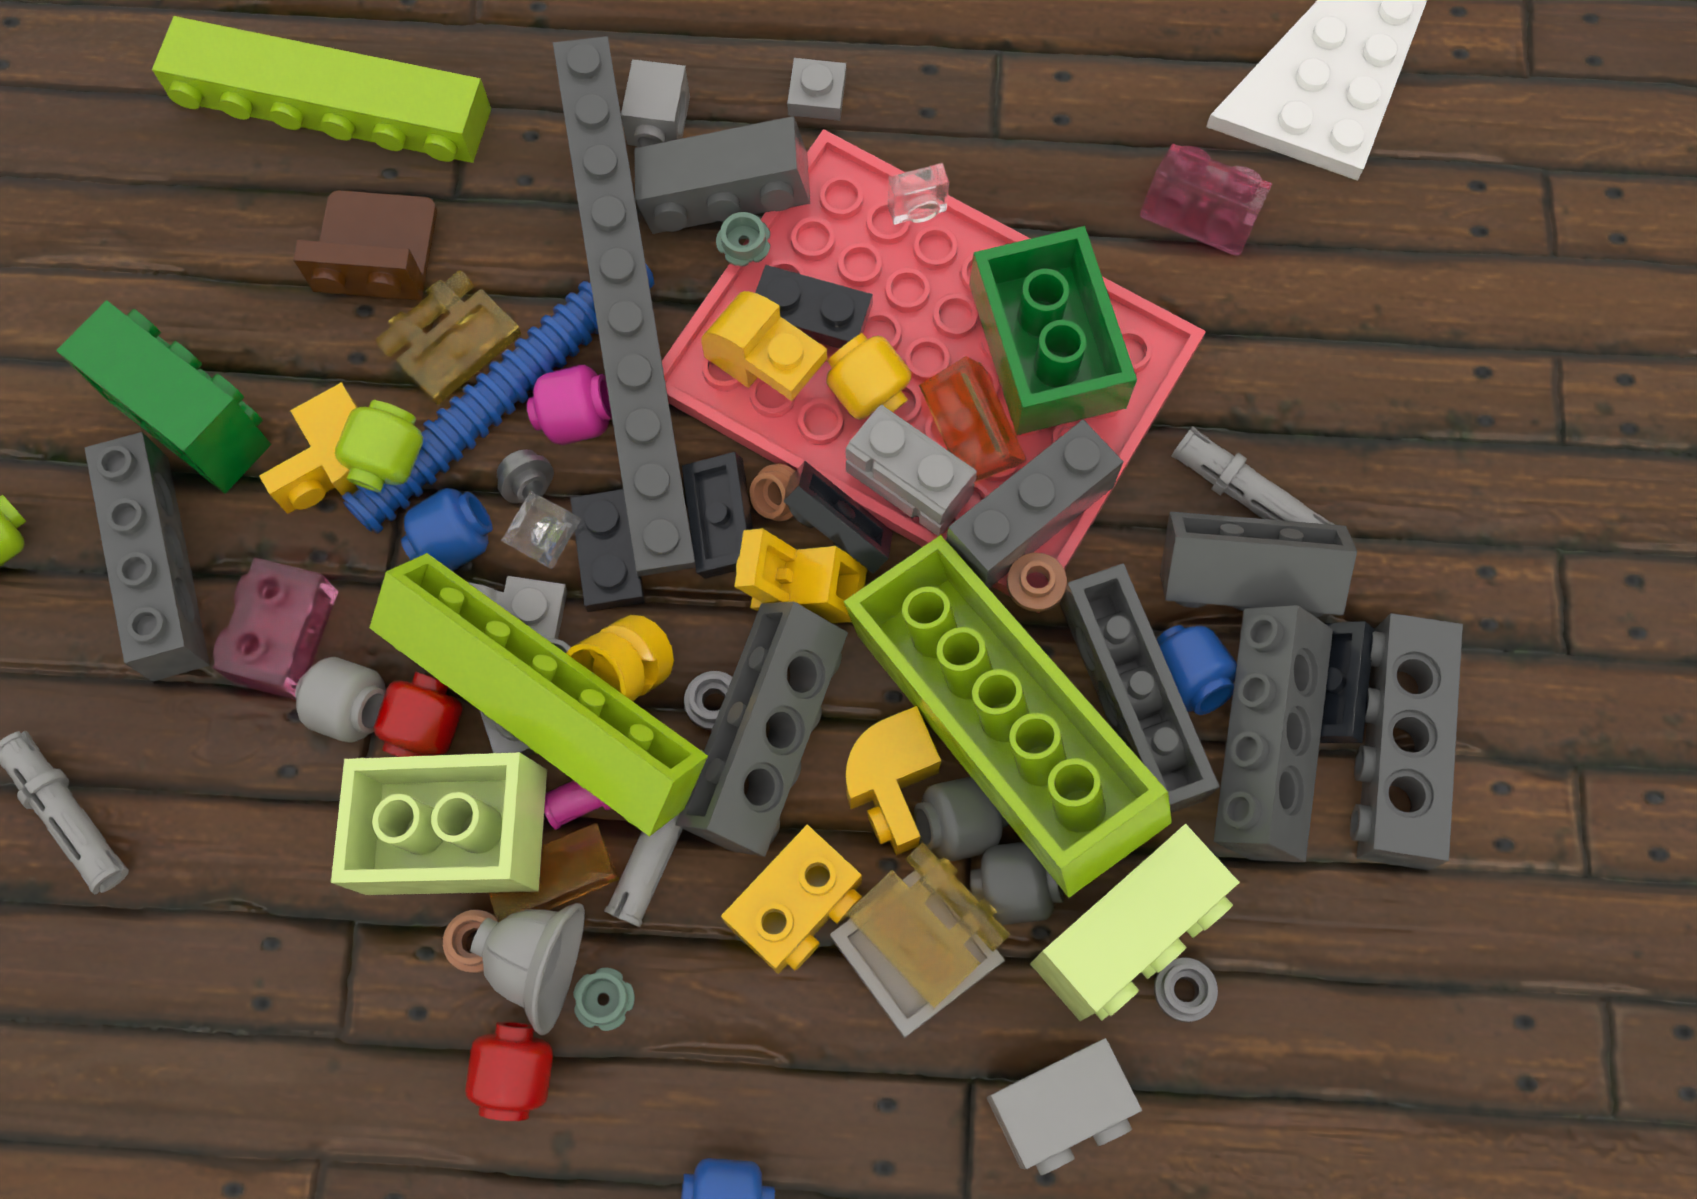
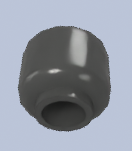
M971 776L929 786L922 796V802L917 803L914 808V822L920 834L921 845L926 851L932 850L943 861H956L984 854L986 849L1000 843L1003 828L1008 826L1006 819Z
M1024 842L1000 844L986 849L982 857L981 868L971 870V889L975 905L977 907L986 906L989 915L998 925L1046 920L1053 914L1055 904L1064 902V891Z

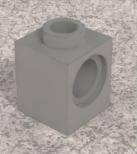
M632 59L621 111L627 145L643 147L682 139L690 100L686 66Z

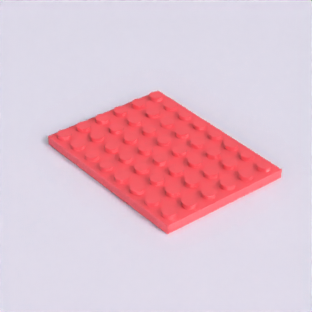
M823 129L807 152L810 204L790 207L783 211L764 213L761 221L767 225L770 231V238L768 239L770 251L762 261L757 263L752 261L744 267L729 264L663 358L662 367L668 403L775 464H785L796 471L806 461L886 527L923 547L938 536L921 525L919 517L911 518L846 472V447L869 417L861 420L852 417L826 383L827 374L831 370L827 360L839 348L821 344L827 348V360L793 401L759 378L747 388L704 357L701 342L703 334L740 292H756L765 265L873 294V305L863 334L867 339L873 336L884 337L911 371V380L906 388L902 390L908 401L893 413L977 470L973 494L950 525L1081 420L1016 435L969 286L974 252L1031 238ZM746 239L743 245H747L749 240ZM1102 277L1137 378L1126 409L1084 419L1124 461L1116 479V485L1202 342L1206 331ZM1114 487L1033 553H1044L1052 556L1065 570ZM948 527L943 532V534H941L945 540L947 538ZM1033 572L1026 577L1027 582L1034 588H1043L1048 585V580L1042 573ZM1007 573L992 587L1010 597L1007 589Z

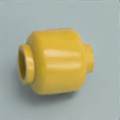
M860 333L827 360L831 370L827 374L826 383L855 419L861 420L871 416L881 404L890 411L895 412L908 401L902 390L906 388L911 380V371L884 337L873 336L867 339L863 333Z

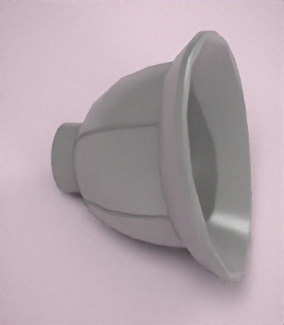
M580 903L567 906L558 912L551 910H524L510 914L500 922L486 918L478 928L472 941L471 953L482 957L485 978L495 991L507 1000L525 1009L528 1020L539 1035L547 1034L555 1025L570 987L585 921V909Z

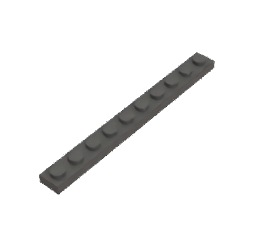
M608 36L553 42L637 577L695 568Z

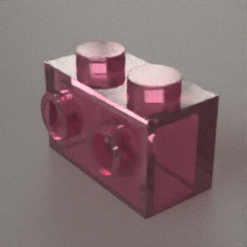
M254 557L249 573L243 575L237 584L234 595L236 607L229 626L220 632L215 642L213 653L215 663L213 669L233 684L296 699L297 683L303 674L312 667L338 591L320 573Z

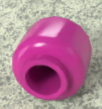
M577 365L549 372L539 377L534 386L533 397L527 401V412L534 429L537 431L542 430L551 442L558 445H567L601 436L608 429L609 421L612 419L606 376L603 374L597 375L594 369L586 365Z

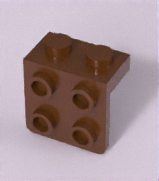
M334 191L327 199L319 241L297 240L293 260L313 292L422 300L437 217L436 205L428 197Z

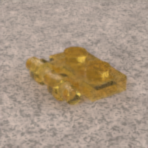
M461 270L457 271L445 282L438 280L426 290L428 296L407 314L402 311L388 321L390 328L374 340L388 357H391L405 344L410 347L396 361L409 378L437 406L522 335L518 324L482 289L466 302L460 299L474 288L470 279ZM442 313L448 316L427 334L422 331Z
M922 843L906 858V861L921 876L911 888L892 870L846 913V917L934 1010L981 964L964 946L971 937L976 934L994 952L1011 934L994 917L997 910L985 898L979 902L956 878L955 874L958 870L946 857L939 860ZM935 893L961 918L950 930L924 904Z

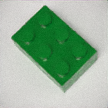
M1085 226L974 252L969 286L1016 435L1126 409L1137 378Z
M106 300L56 351L105 400L226 494L272 445L258 428L263 419L242 401L245 397L224 377L216 374L213 378L200 368L202 363L180 343L174 341L169 345L159 337L161 334L159 329L140 312L132 309L125 315Z

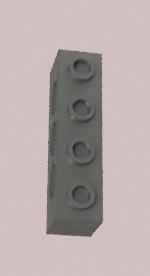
M143 432L84 447L124 663L152 682L210 666L169 458Z
M1124 563L1068 582L1060 606L1109 725L1168 791L1171 813L1207 800L1220 786Z
M794 601L762 603L760 605L704 749V753L708 755V758L685 809L678 816L676 826L732 852L766 856L769 845L778 834L780 815L790 788L795 784L800 775L801 759L810 734L816 728L821 718V705L830 680L841 664V651L848 634L847 631ZM788 666H789V669H790V680H789V683H788V680H787V669H788ZM767 722H769L770 732L768 738L766 737ZM748 776L749 788L745 796L744 783Z
M1299 605L1244 609L1213 842L1250 860L1306 862L1333 629Z
M1390 613L1375 628V632L1372 633V662L1365 723H1367L1365 745H1360L1357 751L1354 766L1355 779L1362 782L1361 804L1354 806L1350 820V837L1352 840L1358 841L1357 859L1431 870L1449 861L1463 624ZM1397 672H1405L1415 679L1418 685V694L1409 693L1400 686L1397 680ZM1393 728L1402 729L1412 737L1415 746L1414 753L1406 752L1398 747L1393 738ZM1390 786L1399 787L1407 793L1411 802L1409 813L1398 810L1391 803L1389 798Z

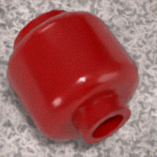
M415 672L412 683L401 680L390 683L386 689L374 724L375 735L384 741L382 751L398 757L446 754L451 747L463 712L462 703L456 697L447 694L448 686L442 684L437 678L423 673Z
M497 1022L495 1033L477 1037L471 1046L465 1093L470 1102L479 1106L478 1115L499 1121H523L529 1119L530 1111L542 1107L547 1101L553 1060L552 1046L545 1040L534 1037V1029L531 1024L520 1022Z

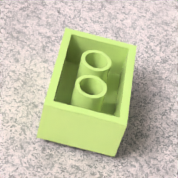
M520 752L344 759L331 883L364 895L538 892L547 769Z
M1185 824L1047 946L1030 965L1079 1021L1094 1013L1102 1021L1108 1015L1112 1016L1139 992V989L1132 982L1139 973H1142L1149 979L1156 972L1162 971L1187 948L1179 939L1181 935L1187 931L1194 938L1202 930L1205 931L1233 906L1225 896L1240 882Z

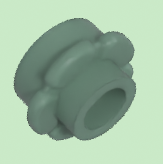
M738 212L732 214L723 222L721 230L717 234V249L720 253L725 254L727 262L735 266L744 267L752 261L760 262L770 251V243L768 242L770 231L767 225L752 213ZM748 239L749 243L747 245H741L739 243V240Z
M600 968L594 974L584 975L577 982L573 992V996L576 999L574 1012L578 1020L586 1027L599 1026L603 1031L613 1030L622 1025L626 1020V1012L632 1010L635 1002L632 985L625 983L622 973L612 968ZM603 993L609 996V1003L604 1006L598 1003V997Z

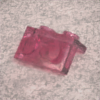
M1172 143L1155 173L1140 215L1151 222L1238 256L1246 244L1273 183L1261 179V176L1250 168L1243 166L1231 167L1213 160L1208 153L1194 146L1181 147Z

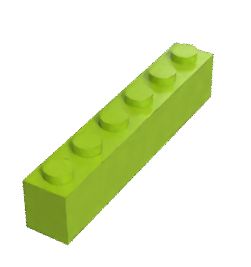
M173 16L152 68L155 76L167 92L168 97L185 108L198 109L201 106L220 110L234 118L243 120L254 117L273 121L277 125L290 130H298L301 127L324 132L338 140L347 141L355 138L374 142L380 147L391 151L408 149L426 153L430 157L444 162H450L454 159L470 163L474 162L491 112V106L481 78Z
M428 553L386 571L369 627L372 631L649 837L685 809L708 755Z

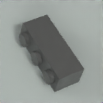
M794 116L635 148V201L652 234L666 231L674 232L686 227L712 222H724L730 215L738 212L759 214L770 211H783L790 207L810 204L807 150Z
M1083 419L948 527L946 541L981 581L990 588L1009 573L1010 567L1016 560L1023 555L1035 552L1110 491L1115 485L1124 461Z
M1170 511L1160 578L1165 600L1175 601L1177 604L1185 607L1200 608L1206 604L1233 606L1238 610L1244 611V609L1299 605L1315 617H1320L1323 614L1344 615L1357 549L1347 527L1342 525Z

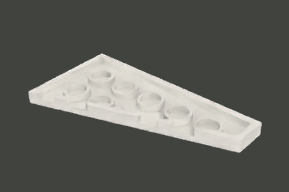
M1317 0L1214 110L1209 117L1206 127L1358 181L1367 162L1427 0Z

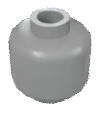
M337 657L322 659L303 674L297 683L295 696L299 720L308 729L340 741L352 743L361 740L374 732V724L386 692L385 683L378 672L373 669Z

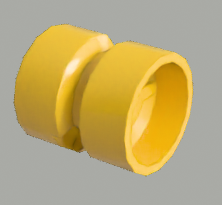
M629 615L617 620L599 633L572 646L566 653L633 702L638 697L647 694L662 684L671 674L674 663L672 646L664 631L655 622L638 615Z

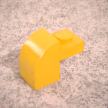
M749 291L740 292L701 338L704 357L747 388L759 378L791 401H793L827 360V348L780 316V306L762 295Z
M342 382L290 410L311 447L259 475L268 493L287 514L296 509H307L316 505L324 498L326 492L334 488L341 495H344L346 492L354 494L358 490L355 484L347 480L350 470L342 466L335 456V448L347 418L353 409L358 408Z
M763 528L744 530L740 556L736 564L737 574L734 587L752 596L750 608L756 611L759 610L762 603L794 601L831 623L852 622L843 601L865 587L867 568L837 546L797 550Z
M917 706L883 719L869 727L854 744L846 766V793L850 809L873 801L875 807L867 810L873 831L880 844L888 841L891 842L896 855L918 847L920 841L919 831L900 789L938 774L941 759Z

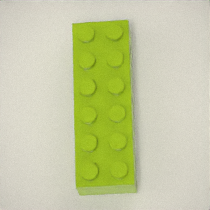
M942 535L843 601L859 639L914 707H918L922 717L1068 898L1172 823L1169 795L1165 787Z

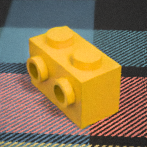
M807 824L721 917L724 923L777 974L787 964L796 971L820 945V942L814 935L830 918L838 925L860 902L862 896L856 889L862 884V874Z

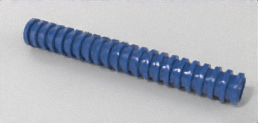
M646 264L649 288H652L655 284L654 277ZM583 281L579 284L578 294L570 292L565 298L567 304L562 305L558 303L553 308L554 315L552 317L548 315L543 316L540 320L541 327L538 329L532 326L527 331L529 337L526 340L519 338L515 341L516 349L513 352L506 349L501 355L503 361L500 363L493 361L489 365L490 372L487 375L482 372L479 373L475 378L477 384L474 387L467 384L462 390L464 395L461 398L457 396L452 397L449 401L451 407L448 410L440 408L436 412L437 420L432 422L428 419L423 423L425 429L422 432L423 445L406 483L401 485L384 483L381 492H374L356 485L358 490L354 494L346 492L342 495L345 501L343 504L370 532L374 531L379 534L383 530L382 522L386 519L392 522L397 517L395 511L399 507L405 510L410 506L408 499L412 495L419 498L423 494L421 488L427 483L432 486L437 481L435 475L439 471L445 474L450 470L448 463L452 459L459 462L463 458L461 452L463 449L468 448L472 450L477 445L475 439L478 436L485 438L489 435L488 427L491 424L497 427L502 423L501 415L503 413L511 415L516 410L514 404L517 401L524 403L529 398L527 392L529 390L534 391L535 383L539 377L553 372L552 369L554 367L562 369L567 364L566 357L568 355L575 357L580 352L578 348L580 344L587 346L592 341V333L599 335L591 282Z

